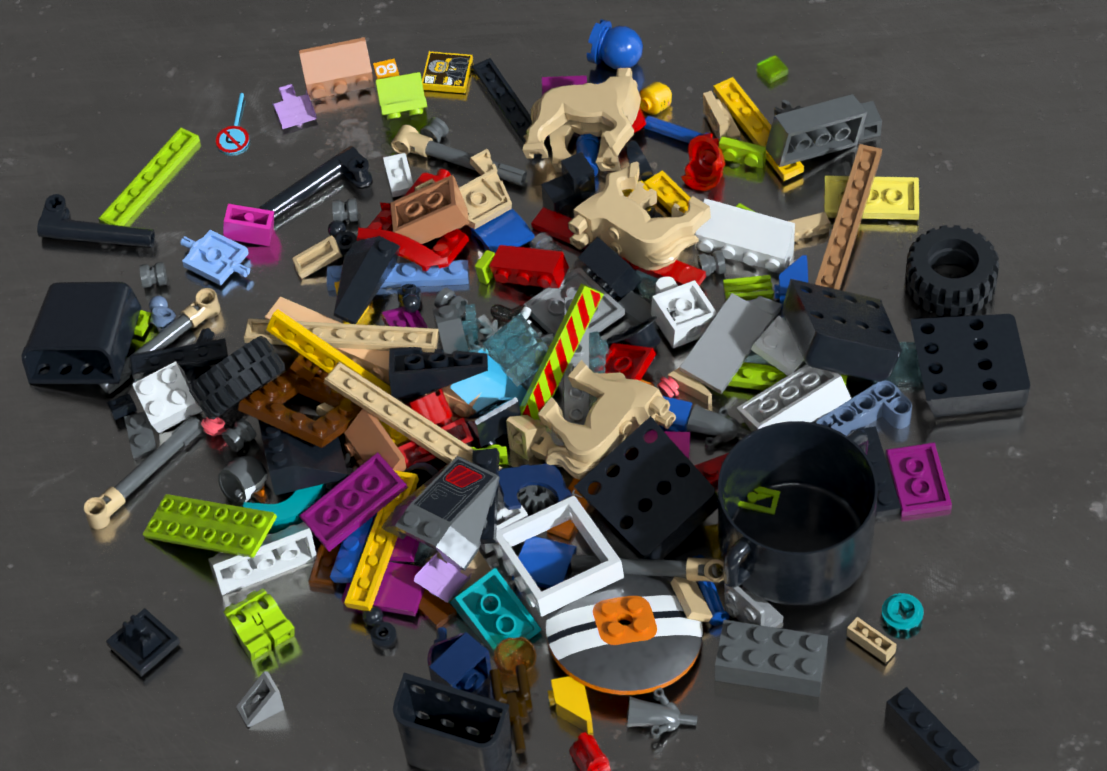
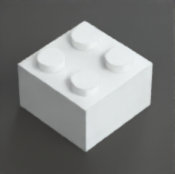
M177 362L132 384L151 425L158 433L203 411L189 392L190 383Z

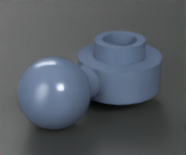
M154 296L150 300L151 322L158 328H166L175 320V312L168 308V302L162 296Z

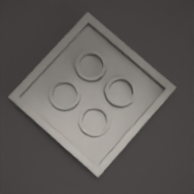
M580 267L565 275L559 289L546 288L523 304L524 307L532 310L530 316L549 334H553V336H555L564 318L565 297H574L581 283L604 294L589 323V339L625 315V309Z

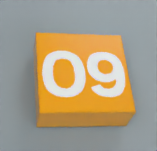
M395 58L373 63L377 79L400 76Z

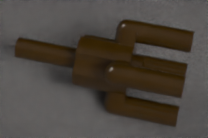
M520 664L515 667L519 691L510 690L505 693L501 682L500 670L492 669L489 671L493 700L509 704V719L515 752L524 753L526 747L522 726L529 723L528 712L533 708L526 666Z

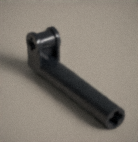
M349 146L261 205L259 209L274 211L275 219L343 175L354 186L366 187L372 182V175L368 171L369 162L353 146Z
M60 194L50 195L46 199L37 225L38 236L44 238L150 248L153 247L155 242L154 229L69 220V209L66 207L65 198Z

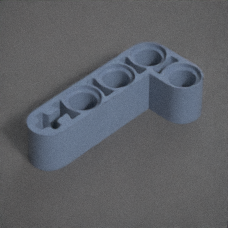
M885 380L877 382L821 417L816 423L833 428L846 436L851 433V430L862 429L880 417H883L894 428L903 429L910 424L912 403L892 382Z

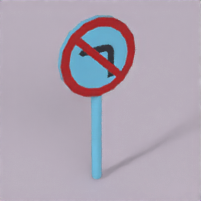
M243 93L239 95L234 125L222 129L216 137V145L223 153H239L249 143V134L244 128L238 126L244 97Z

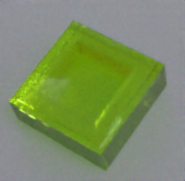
M776 55L757 64V70L769 83L788 74V67Z

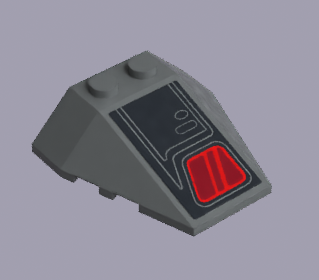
M457 456L398 504L383 524L382 529L401 539H404L407 535L439 551L444 561L465 571L479 551L481 545L480 538L483 528H486L489 507H492L500 477Z

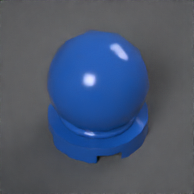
M600 19V24L596 23L588 41V43L592 44L591 53L587 52L588 62L598 65L604 61L607 66L615 70L618 68H631L637 64L642 56L643 43L641 37L634 30L627 26L612 28L611 22Z

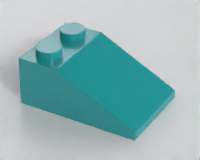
M496 568L492 569L450 601L463 621L500 661L542 630Z

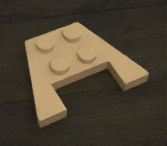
M488 149L470 158V164L481 176L459 187L468 210L469 224L466 225L474 230L511 210L512 207L510 197L503 182L499 179L497 168L491 161V154ZM430 179L415 187V191L431 185L435 181Z

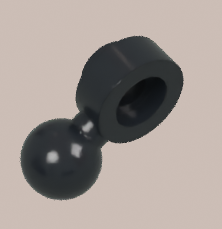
M339 220L332 221L328 225V234L335 238L341 254L346 255L353 243L357 241L356 234L346 231L345 224Z
M414 284L403 285L397 291L398 302L401 303L404 311L408 313L416 312L420 307L422 299L421 289Z
M373 605L370 611H364V622L369 626H373L371 630L373 645L381 650L392 648L397 641L395 627L391 623L382 622L383 612L378 606ZM382 631L388 632L384 637L379 636V633Z

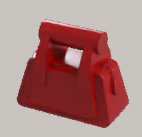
M587 732L581 733L578 736V740L573 742L569 749L580 771H611L609 761L599 748L594 736L588 735Z

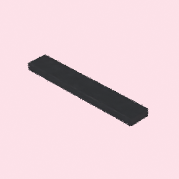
M491 58L472 65L471 72L523 146L526 142L524 136L527 134V129L532 125L530 114ZM545 138L544 145L549 153L552 151V148ZM534 154L531 160L542 156V154Z

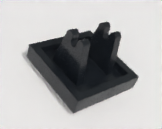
M146 608L136 616L132 615L128 623L126 621L123 622L122 628L106 640L107 646L141 677L180 644L179 638Z

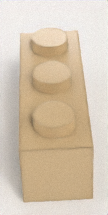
M826 212L788 221L795 223L794 241L830 232V221Z
M856 617L847 627V637L884 663L896 653V643L860 618Z

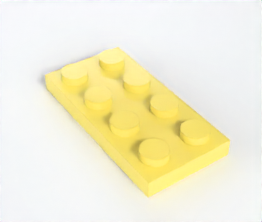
M825 176L824 212H826L828 218L837 217L849 176ZM875 177L862 219L919 220V178Z

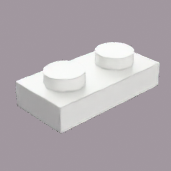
M402 153L383 157L392 197L405 195L413 185L406 154Z

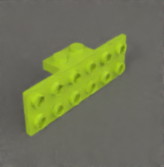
M166 494L144 530L143 536L153 540L254 558L277 515L274 512Z

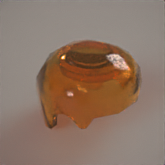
M525 637L506 638L495 647L493 658L500 672L508 677H517L515 667L523 664L526 666V671L529 672L536 663L537 654L534 645Z

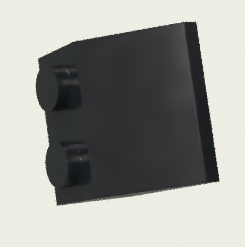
M517 397L500 398L464 419L474 439L471 441L473 447H483L484 449L496 444V438L502 435L504 437L508 436L506 420L512 416H521Z

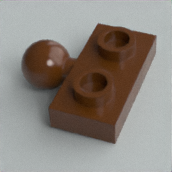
M301 354L290 367L298 377L309 382L316 374L323 381L329 374Z

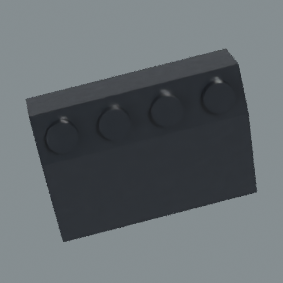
M304 414V415H306V417H308V418H310V419H312V420H315V421L321 417V416H315V415ZM258 419L275 495L335 482L348 477L339 437L323 448H320Z

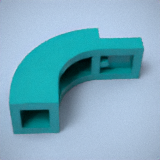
M326 484L296 490L290 498L277 504L244 502L243 507L274 512L277 518L268 534H274L285 530L291 525L303 523L299 515L322 498V494H327Z

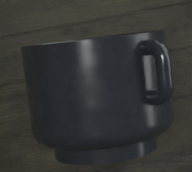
M780 422L753 431L731 449L722 464L718 479V544L722 559L724 560L723 579L728 587L735 588L742 585L751 593L779 604L808 605L831 599L854 584L864 571L872 552L878 495L876 473L867 456L868 435L866 432L856 430L846 436L833 428L813 422ZM758 487L780 491L774 515L741 508L738 506V503L740 501L748 502V494L755 492L754 489ZM773 497L764 498L752 504L771 508Z

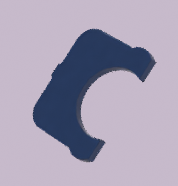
M528 464L521 465V467L505 468L499 471L500 480L498 486L503 496V505L508 510L521 509L517 493L523 487L530 485L548 488L556 495L558 502L572 496L570 490L566 488L560 470L555 465L539 464L530 466Z

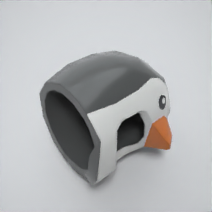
M241 456L228 462L218 474V484L224 496L233 506L241 507L244 502L250 499L252 493L260 497L264 496V485L268 474L263 464L257 458Z

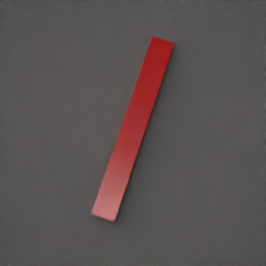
M544 207L531 222L533 229L570 243V237L575 234L571 232L568 225L572 218ZM623 258L633 269L655 278L672 277L678 286L694 280L700 286L706 277V271L678 260L659 270H645Z

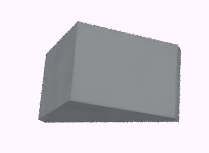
M266 671L262 673L236 706L247 727H251L284 710L280 692L270 674Z

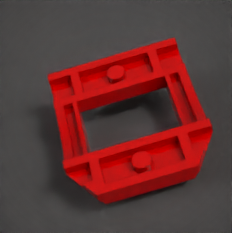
M380 202V213L367 228L358 227L357 241L380 236L400 245L398 256L422 267L423 271H428L434 265H438L439 268L448 267L469 241L465 233L455 229L444 234L432 250L409 237L393 232L391 203Z

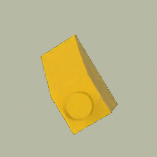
M570 676L552 679V690H548L547 694L550 706H555L557 716L584 732L593 733L592 718L585 686Z

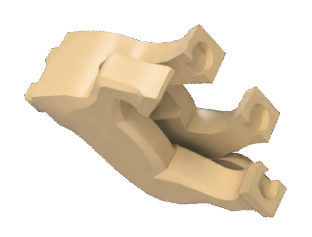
M618 68L616 77H609L600 84L585 83L583 85L560 86L545 92L531 108L532 125L527 129V134L524 136L526 142L523 145L526 159H532L534 154H542V158H548V151L545 148L544 140L549 135L553 152L552 165L556 172H562L561 160L572 156L568 152V143L573 133L575 132L580 135L593 134L601 137L596 160L600 171L621 170L618 155L624 145L634 135L632 125L636 120L641 101L637 82L632 78L631 68Z
M636 161L627 168L607 174L604 191L591 196L574 209V218L568 223L571 232L575 233L570 237V243L579 250H582L587 244L590 245L598 236L613 251L634 265L645 270H659L674 263L685 248L699 242V238L694 234L711 218L710 206L692 196L689 200L688 211L685 213L679 211L680 206L675 203L671 209L672 217L650 218L644 209L657 203V191L652 188L647 191L643 189L644 183L638 182L640 175L639 163ZM625 189H634L628 197L624 196L622 192Z
M581 360L569 374V381L572 387L598 398L589 410L585 424L579 425L566 421L563 418L559 405L551 397L538 413L542 424L549 427L565 445L558 446L554 444L551 435L545 430L541 435L544 440L540 445L534 443L530 449L536 458L545 460L546 464L564 467L575 479L581 480L650 416L658 425L666 429L672 425L676 416L673 412L669 411L670 403L663 398L658 388L639 380L626 379L624 374L620 372L594 373ZM616 465L610 466L607 469V473L610 472Z

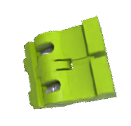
M263 588L259 591L254 590L247 595L246 599L237 604L229 605L223 612L233 633L238 637L251 662L270 651L271 643L274 647H277L295 636L294 626L284 616L273 597L267 594Z

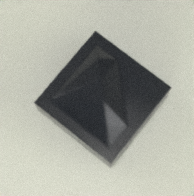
M125 394L107 402L108 408L115 420L138 411L130 394Z

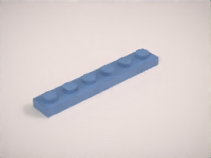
M456 260L444 268L434 265L428 271H423L422 267L414 262L396 263L381 288H398L405 284H414L416 287L469 284L468 260ZM327 266L328 291L335 290L334 282L340 281L343 266Z

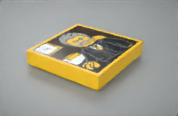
M429 51L422 78L423 90L466 93L473 55Z

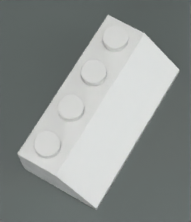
M704 199L703 202L710 206L711 218L696 231L695 236L699 238V242L695 244V249L705 253L721 250L726 259L737 260L748 265L768 269L772 272L782 273L787 269L794 253L795 223Z
M806 364L738 406L737 410L753 432L762 427L780 422L818 421L827 413L850 400L851 397L841 375L831 371L812 368Z
M303 522L298 525H291L277 533L268 534L254 558L221 552L208 560L223 596L314 561L316 550L310 528Z

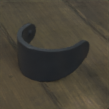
M636 141L627 143L626 153L629 165L636 161L639 163L640 175L638 181L653 177V170Z

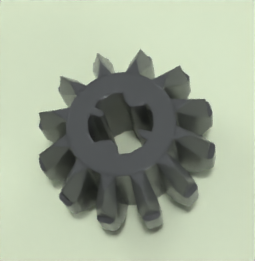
M530 485L523 487L518 492V501L527 514H535L558 503L556 495L543 486Z

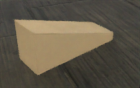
M680 367L668 374V378L671 377L679 385V390L707 405L712 403L710 391L701 382L681 372Z

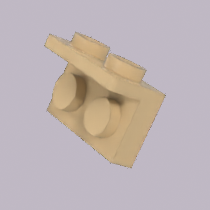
M712 91L703 93V112L719 142L722 136L731 139L739 138L740 131L725 103H721L719 99H716Z

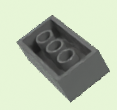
M851 94L774 115L766 150L776 164L782 167L857 146L867 111L857 98Z
M724 620L715 661V681L820 697L827 656L828 636Z

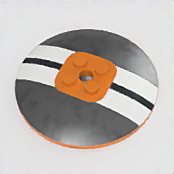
M624 574V578L548 613L546 620L547 645L559 667L579 683L610 694H644L653 692L660 687L664 688L671 685L685 675L693 666L702 645V622L687 619L671 586V582L659 576ZM627 620L631 624L625 626L619 623V621Z

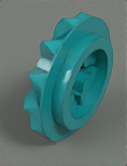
M894 594L888 597L882 605V619L886 621L888 627H894L897 632L900 629L909 632L911 628L918 627L921 620H923V606L916 597L910 594ZM899 606L907 613L906 619L898 614Z

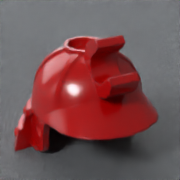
M712 133L696 136L689 143L690 161L685 166V175L681 176L687 186L694 190L707 191L716 187L723 175V168L725 166L722 149L718 147L719 139H712Z

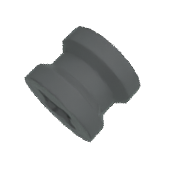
M432 117L428 125L423 126L420 130L421 135L431 137L437 143H440L441 137H445L449 132L448 126L438 117Z

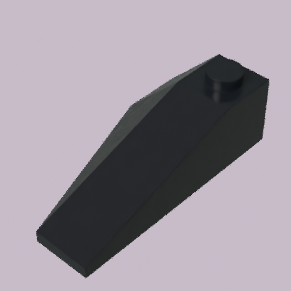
M380 236L353 243L344 256L333 316L350 324L358 322L395 267L400 245Z
M422 347L389 349L391 396L400 400L417 398L488 371L487 353L458 351L454 354H446L443 349H435L434 353L422 352Z

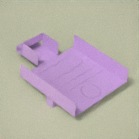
M292 84L279 87L283 101L273 104L282 129L295 125L299 126L302 123L317 119L308 93L296 97Z
M437 552L415 575L414 582L448 603L470 579L471 574L468 577L460 572L462 569L439 559Z

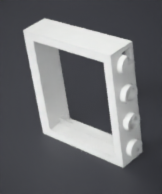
M574 495L498 530L496 543L492 545L496 557L503 559V565L508 575H514V581L518 590L526 593V600L529 606L535 607L541 617L624 578L620 558ZM571 519L601 561V564L541 592L511 547Z

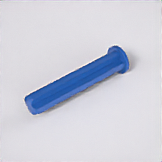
M647 116L645 119L647 123L644 126L645 129L690 143L694 137L703 135V133L652 116Z
M698 555L693 556L692 558H704V556ZM698 581L702 595L713 615L709 621L710 624L714 626L722 625L723 621L729 620L730 616L728 612L724 611L714 582Z

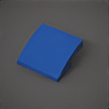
M512 208L475 230L470 227L471 233L483 243L484 250L496 253L499 245L519 247L535 239L531 229Z
M534 536L525 540L518 558L536 585L548 589L567 580L572 555L576 554L577 546Z

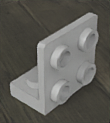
M725 584L724 608L732 618L736 617L743 623L775 628L783 622V616L765 599L751 593L744 587L732 588Z

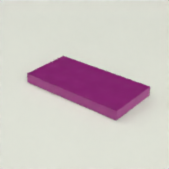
M377 452L299 515V517L330 552L408 487Z

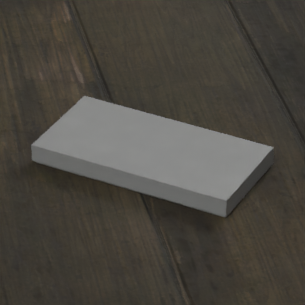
M732 293L681 364L680 371L722 394L751 353L753 344L773 321V316Z

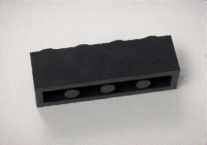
M908 687L886 701L885 718L936 771L979 770L980 762Z

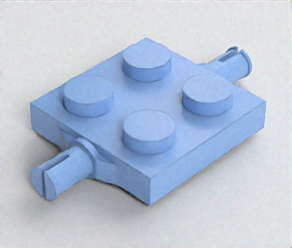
M209 230L198 241H193L186 236L181 240V245L190 249L189 254L182 260L183 267L219 285H222L233 272H237L244 277H247L250 273V268L240 264L249 254L247 247L212 230Z

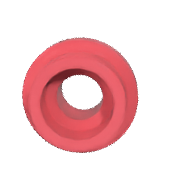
M662 376L660 378L661 382L657 384L659 390L666 397H677L679 395L677 390L679 385L671 377L665 378Z
M206 417L201 422L203 430L211 436L221 435L225 431V421L220 417L214 420Z

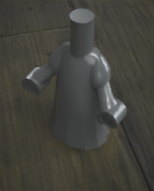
M696 404L687 424V431L716 436L715 438L708 437L705 440L704 447L706 450H712L722 441L727 442L735 437L743 439L752 433V431L740 428L739 422L735 418L730 417L728 410L724 407L720 408L719 412L716 413Z
M661 687L653 692V698L660 701L661 704L629 697L626 728H651L650 736L652 739H658L666 731H674L680 724L693 726L697 724V715L680 713L678 707L674 703L669 702Z

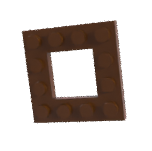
M292 369L287 370L241 400L238 408L243 413L320 448H323L344 433L363 409L328 385H325L321 378L313 377L309 382L298 377ZM300 393L334 408L315 421L302 413L286 408L282 404Z

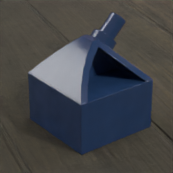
M440 627L436 629V640H434V644L430 647L427 657L431 681L474 694L490 679L491 663L489 650L467 632L447 639L446 628Z

